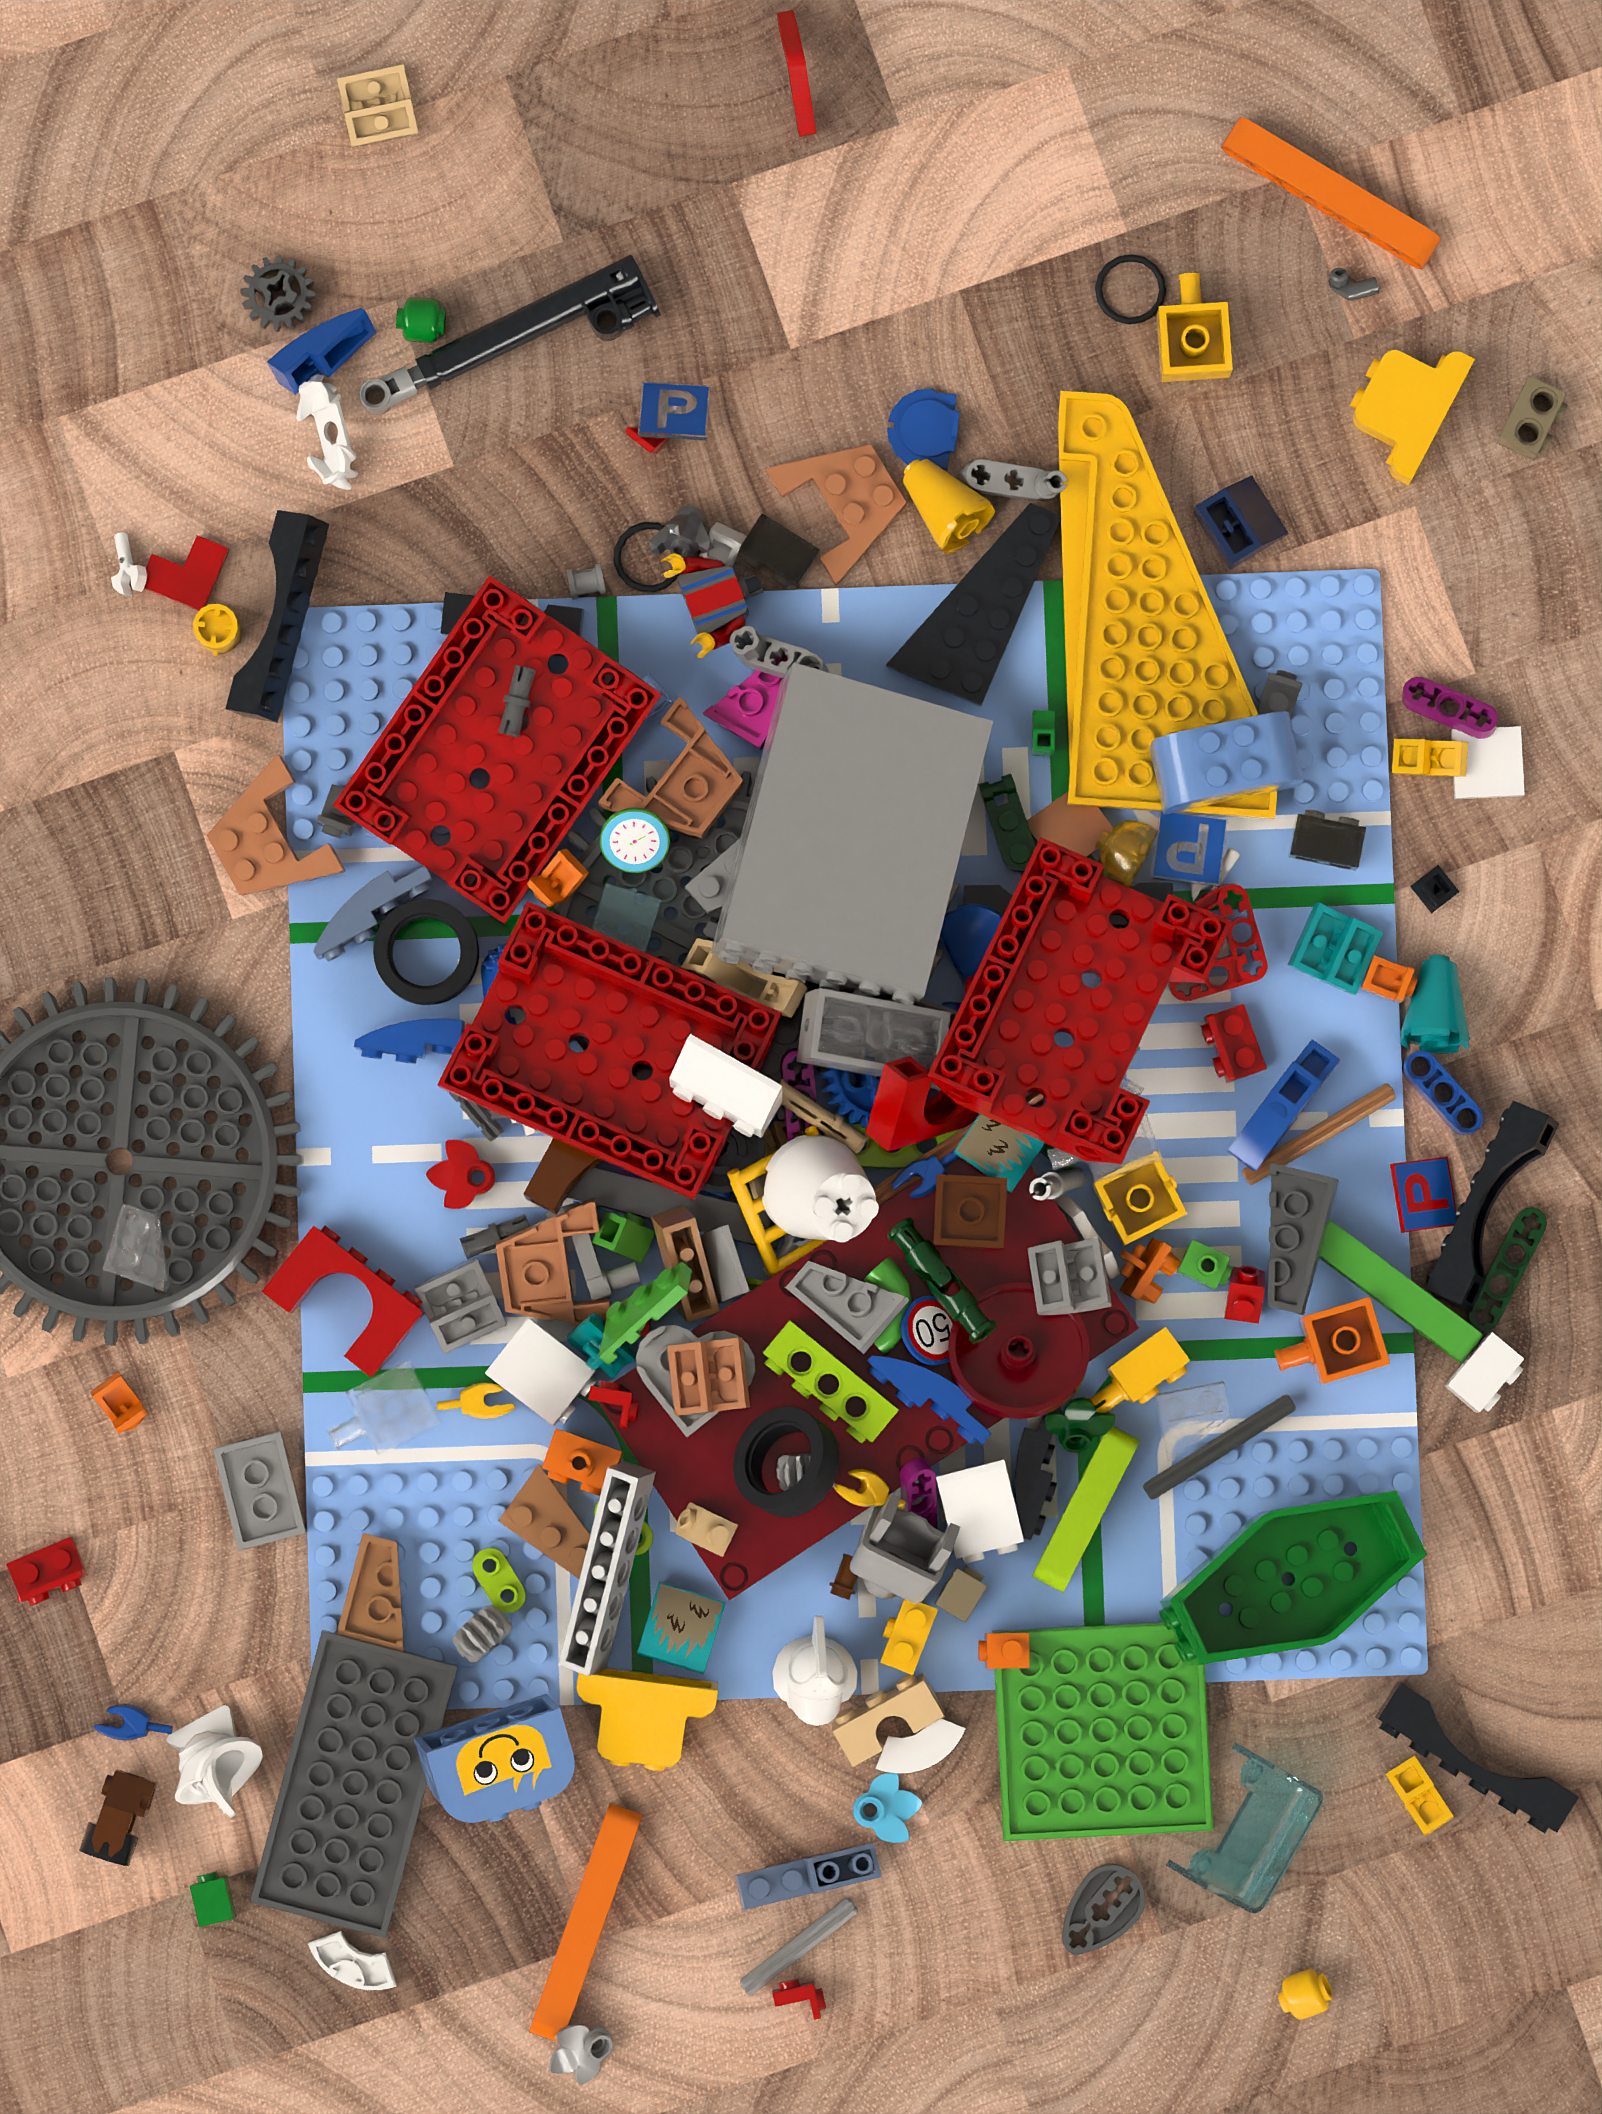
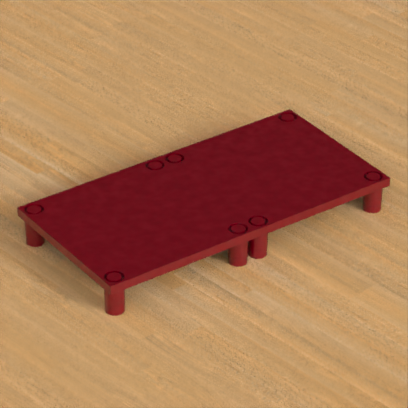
M960 1157L944 1167L948 1173L947 1175L986 1177L982 1172ZM1031 1165L1011 1193L1007 1191L1004 1249L955 1248L934 1245L943 1259V1264L946 1267H950L974 1296L987 1288L1002 1283H1033L1027 1248L1060 1240L1064 1245L1081 1241L1054 1199L1036 1200L1033 1198L1035 1192L1030 1194L1029 1186L1031 1182L1039 1178ZM922 1178L878 1206L877 1215L872 1218L867 1228L856 1237L842 1243L836 1240H827L691 1330L698 1338L710 1332L727 1331L742 1337L749 1345L754 1355L756 1366L752 1383L748 1387L750 1408L720 1411L694 1433L686 1437L644 1384L637 1371V1367L613 1382L620 1384L619 1391L633 1393V1401L639 1402L635 1422L629 1421L628 1428L619 1427L623 1406L599 1402L640 1466L656 1472L653 1486L677 1522L680 1514L691 1502L738 1525L723 1557L692 1543L729 1601L870 1508L848 1502L836 1492L834 1487L831 1488L826 1497L816 1507L796 1517H777L748 1502L741 1495L735 1484L733 1459L742 1434L763 1413L778 1407H795L824 1422L834 1433L839 1445L840 1464L835 1484L855 1489V1491L861 1488V1481L849 1475L848 1472L850 1470L864 1469L874 1472L885 1481L889 1487L888 1494H891L901 1487L900 1471L909 1461L922 1458L932 1467L968 1443L956 1431L960 1427L951 1417L944 1421L930 1408L934 1403L930 1398L920 1408L915 1404L908 1408L894 1395L898 1389L891 1382L887 1381L883 1385L868 1372L872 1366L867 1360L871 1356H881L907 1361L924 1367L958 1386L953 1378L949 1362L938 1366H931L918 1361L908 1351L903 1338L887 1355H884L874 1343L863 1354L785 1288L808 1261L866 1283L864 1279L869 1273L890 1256L897 1263L909 1283L912 1301L923 1296H934L929 1290L927 1282L917 1275L905 1261L906 1255L895 1241L890 1242L887 1238V1234L896 1224L911 1217L915 1222L914 1227L924 1240H930L933 1244L936 1190L924 1197H909L911 1192L922 1184ZM953 1282L949 1290L942 1294L953 1296L959 1293V1288ZM1109 1282L1112 1307L1078 1312L1085 1324L1089 1337V1362L1139 1329ZM789 1320L898 1409V1412L872 1443L866 1439L861 1444L846 1431L850 1425L841 1417L833 1421L819 1409L822 1402L813 1394L808 1399L791 1386L795 1380L784 1371L779 1376L764 1364L768 1357L763 1352ZM798 1352L791 1359V1366L797 1372L809 1370L812 1364L811 1357L805 1352ZM826 1374L819 1379L818 1388L823 1394L831 1395L838 1390L839 1381L834 1375ZM851 1397L846 1402V1412L852 1417L862 1416L866 1411L865 1401L860 1397ZM973 1402L966 1409L986 1429H989L1005 1418L991 1414ZM804 1432L785 1434L775 1441L768 1450L762 1466V1479L769 1492L779 1493L784 1491L779 1487L776 1471L778 1459L781 1456L811 1453L810 1443Z

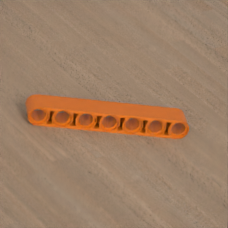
M1238 118L1221 146V149L1235 160L1417 269L1422 270L1441 241V238L1429 228L1246 118Z
M612 1803L609 1804L529 2033L557 2042L556 2034L564 2027L569 2026L643 1814Z

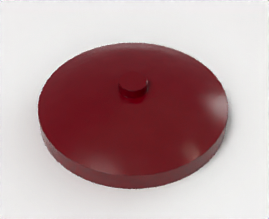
M1028 1282L1002 1283L987 1288L975 1295L979 1301V1308L989 1320H994L997 1323V1327L987 1338L979 1343L972 1344L969 1340L970 1334L959 1321L953 1322L949 1336L948 1359L953 1378L965 1396L975 1405L991 1414L1012 1419H1028L1042 1416L1065 1404L1080 1387L1089 1362V1337L1079 1313L1039 1315L1037 1313L1033 1283Z

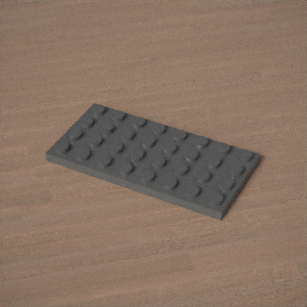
M322 1630L250 1900L251 1903L386 1938L427 1785L414 1738L442 1729L458 1665L406 1651L401 1652Z

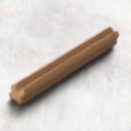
M1388 1083L1383 1084L1275 1149L1257 1172L1248 1166L1242 1170L1245 1180L1250 1185L1257 1183L1270 1175V1162L1285 1166L1392 1102L1396 1098L1392 1087Z

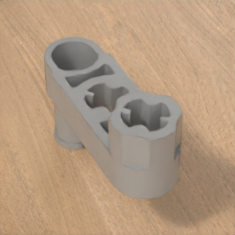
M983 459L968 463L965 468L959 470L957 475L958 480L977 493L1028 501L1049 500L1057 496L1067 486L1062 484L1067 482V478L1061 471L1047 472L1039 468ZM976 471V475L982 477V481L977 483V478L971 477V472ZM1010 472L1014 473V479L1019 480V485L1014 486L1013 490L1010 489L1009 483L1004 482V478L1011 475Z
M744 626L739 630H735L730 636L729 642L732 644L734 653L742 664L748 668L780 678L785 676L793 662L829 672L820 656L811 653L810 650L760 635L751 626ZM784 655H786L788 657V661H781V663L778 666V664L775 661L776 658H783Z
M579 1201L561 1207L558 1214L580 1204ZM550 1211L546 1212L547 1219L556 1215ZM590 1233L564 1236L565 1239L572 1237L592 1301L610 1296L614 1290L641 1282L635 1261L605 1271L604 1268L601 1269Z

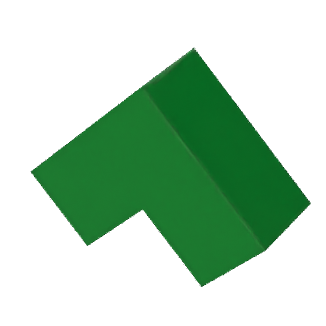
M1033 710L1031 756L1054 755L1055 711Z

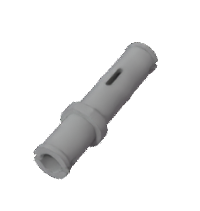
M1075 1166L1061 1172L1049 1171L1042 1177L1034 1179L1029 1186L1030 1194L1035 1192L1033 1198L1036 1200L1056 1199L1067 1191L1083 1187L1086 1184L1087 1175L1086 1173L1081 1174L1083 1169Z

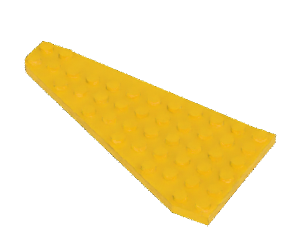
M1060 391L1058 416L1059 471L1063 472L1067 478V482L1062 483L1067 486L1060 492L1069 742L1067 805L1163 812L1149 748L1151 742L1159 737L1180 731L1256 716L1258 712L1130 411L1121 400L1109 394ZM1277 791L1179 811L1177 813L1275 819Z

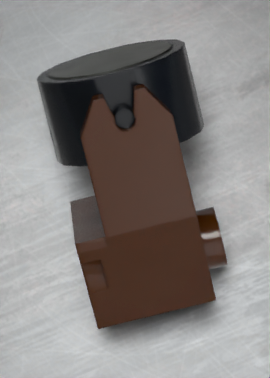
M119 1769L115 1770L113 1776L107 1775L101 1795L106 1797L97 1823L88 1822L79 1851L111 1863L129 1866L138 1841V1837L131 1834L136 1817H145L149 1814L158 1782Z

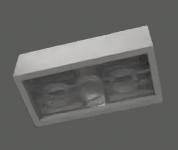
M818 988L805 993L796 1062L881 1077L885 1063L911 1056L930 1071L949 1031L951 1012Z

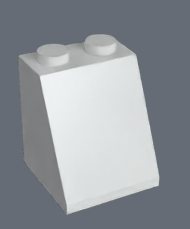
M527 1318L485 1372L487 1376L552 1426H555L558 1421L564 1425L576 1409L572 1403L577 1396L582 1394L586 1397L590 1392V1387L594 1386L598 1381L593 1377L597 1370L590 1369L584 1360L529 1318Z
M1004 1460L936 1477L947 1528L950 1523L960 1526L953 1547L955 1559L963 1557L964 1564L985 1559L983 1554L985 1551L997 1549L998 1555L1018 1550L1017 1543L1024 1542Z

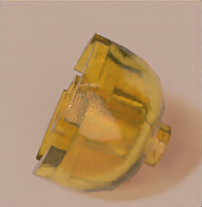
M1125 820L1117 823L1110 832L1103 830L1095 846V849L1100 851L1098 862L1104 865L1103 876L1131 888L1143 866L1142 863L1146 855L1151 850L1158 830L1137 820Z

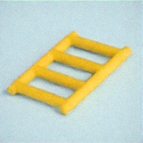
M815 1125L805 1130L807 1137L820 1135ZM777 1151L740 1171L738 1168H734L727 1172L734 1194L770 1277H773L827 1241L813 1239L777 1259L771 1242L784 1236L787 1232L776 1224L766 1230L764 1229L758 1214L765 1210L762 1195L752 1200L746 1183L768 1172L766 1167Z

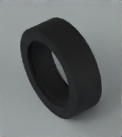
M418 899L398 906L386 916L376 933L373 955L378 974L386 986L398 997L414 1004L436 1005L455 998L470 984L479 963V944L471 924L456 908L438 900ZM420 919H435L447 924L456 933L460 943V959L454 972L446 980L430 986L416 985L404 979L397 971L393 961V946L396 937L405 926Z
M795 1407L774 1408L756 1418L742 1434L733 1459L735 1484L741 1495L748 1502L771 1515L783 1518L802 1515L816 1507L831 1490L839 1470V1445L832 1430L824 1422L809 1413ZM791 1432H804L811 1447V1457L806 1472L792 1488L779 1493L769 1492L762 1479V1466L768 1450L781 1436Z

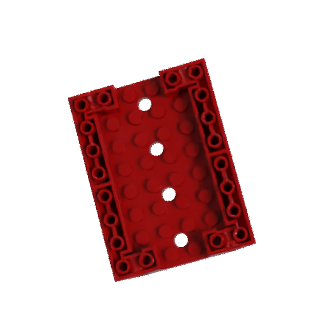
M489 575L332 806L389 845H394L421 865L426 866L427 869L448 882L447 885L505 924L529 890L528 881L540 874L662 694L579 635ZM555 654H562L568 660V668L562 674H555L549 669V659ZM515 665L537 670L528 699L531 701L530 708L526 707L525 711L529 718V725L525 730L520 731V738L498 732L506 702L503 701L504 694L508 695ZM478 768L485 769L490 775L489 784L482 789L474 787L470 780L472 772ZM439 825L447 827L451 833L450 841L444 846L435 844L431 836L433 829Z
M527 901L498 959V972L472 1025L467 1023L437 1086L694 1200L709 1179L735 1123L725 1117H722L721 1120L707 1114L695 1100L692 1099L691 1102H686L673 1094L674 1088L670 1087L669 1078L689 1035L692 1034L759 1072L768 1054L782 1012ZM518 1008L524 1011L526 1016L523 1022L520 1024L509 1023L505 1018L509 1010ZM576 1036H582L588 1040L589 1046L583 1052H574L569 1047L570 1040ZM646 1064L652 1069L653 1073L647 1080H638L632 1074L633 1069L637 1065Z

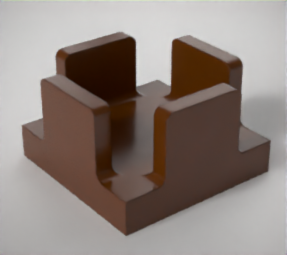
M937 1174L933 1245L955 1248L1004 1249L1007 1178Z

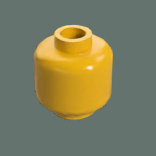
M1306 1969L1284 1978L1282 1992L1278 1993V1999L1285 2013L1291 2012L1296 2019L1304 2020L1327 2011L1329 2001L1333 2000V1993L1324 1973L1318 1974L1314 1969Z

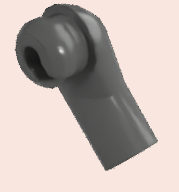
M1335 268L1330 272L1328 280L1330 288L1346 300L1353 301L1379 294L1375 277L1357 282L1348 276L1343 268Z

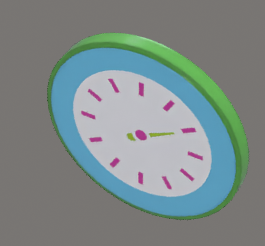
M626 808L614 813L606 820L600 833V847L606 860L617 869L630 873L645 872L656 867L665 858L670 844L669 831L664 821L652 811L643 808Z

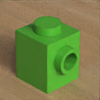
M605 1211L600 1222V1231L595 1234L592 1243L642 1264L655 1231L644 1227L645 1219L626 1212L624 1217Z
M1191 1240L1176 1273L1215 1290L1218 1284L1225 1286L1233 1267L1228 1265L1230 1256L1195 1240Z

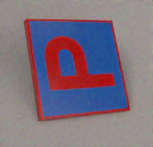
M1448 1157L1390 1164L1401 1233L1455 1225L1457 1211Z

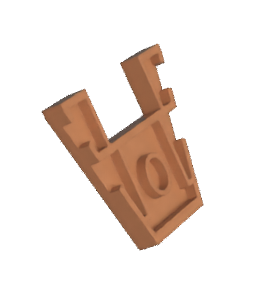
M871 444L766 469L767 475L781 498L813 480L849 538L847 541L819 557L835 585L843 580L848 571L860 560L866 550L883 533L907 503Z
M678 697L661 719V725L688 743L647 797H644L619 778H616L598 803L603 809L613 812L626 808L647 809L658 815L664 821L667 828L703 838L742 788L744 782L720 748L716 746L707 734L701 722L693 715L684 699Z
M279 754L268 763L207 834L239 895L242 896L346 872L333 846L329 843L301 860L298 859L267 804V800L297 783L283 757Z
M596 1198L589 1199L497 1241L496 1251L505 1312L548 1321L554 1319L569 1322L573 1326L581 1324L590 1314L597 1313L604 1319L605 1325L606 1312L611 1306L610 1298L574 1302L564 1237L600 1231Z

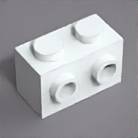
M1489 1332L1444 1386L1474 1412L1479 1413L1483 1408L1488 1412L1500 1399L1501 1395L1497 1391L1505 1382L1511 1385L1521 1374L1523 1368L1519 1365L1524 1358L1496 1334Z

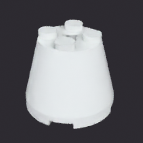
M802 1135L784 1144L773 1155L766 1167L768 1173L765 1180L764 1195H762L764 1208L770 1219L779 1228L795 1237L846 1242L863 1232L870 1224L872 1218L878 1213L879 1207L876 1202L874 1189L857 1157L845 1144L833 1137L821 1135L808 1137Z

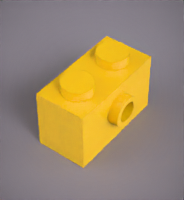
M903 1599L896 1619L889 1617L882 1636L888 1638L880 1663L913 1675L938 1608L923 1602L915 1604Z

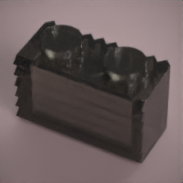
M761 513L740 546V553L744 555L742 560L758 571L763 566L774 573L771 579L789 589L790 585L796 588L800 587L819 557L820 549Z
M1305 810L1304 815L1298 814L1296 816L1288 857L1356 871L1359 867L1366 827L1359 826V820L1354 818L1339 817L1338 821L1325 819V813Z

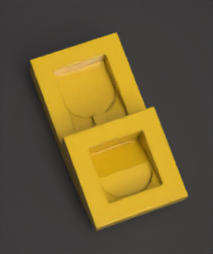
M1394 739L1392 773L1466 777L1468 742Z
M1415 1755L1385 1774L1424 1836L1429 1835L1454 1818V1815L1434 1787L1433 1782Z

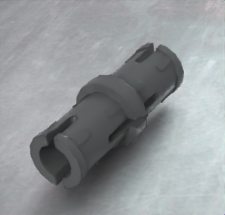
M515 665L508 695L504 694L503 701L506 702L498 732L520 738V730L526 707L530 708L531 701L528 699L537 670Z
M523 1214L498 1225L495 1222L489 1224V1228L462 1237L460 1242L466 1258L470 1259L480 1253L495 1249L497 1241L530 1227L526 1215Z

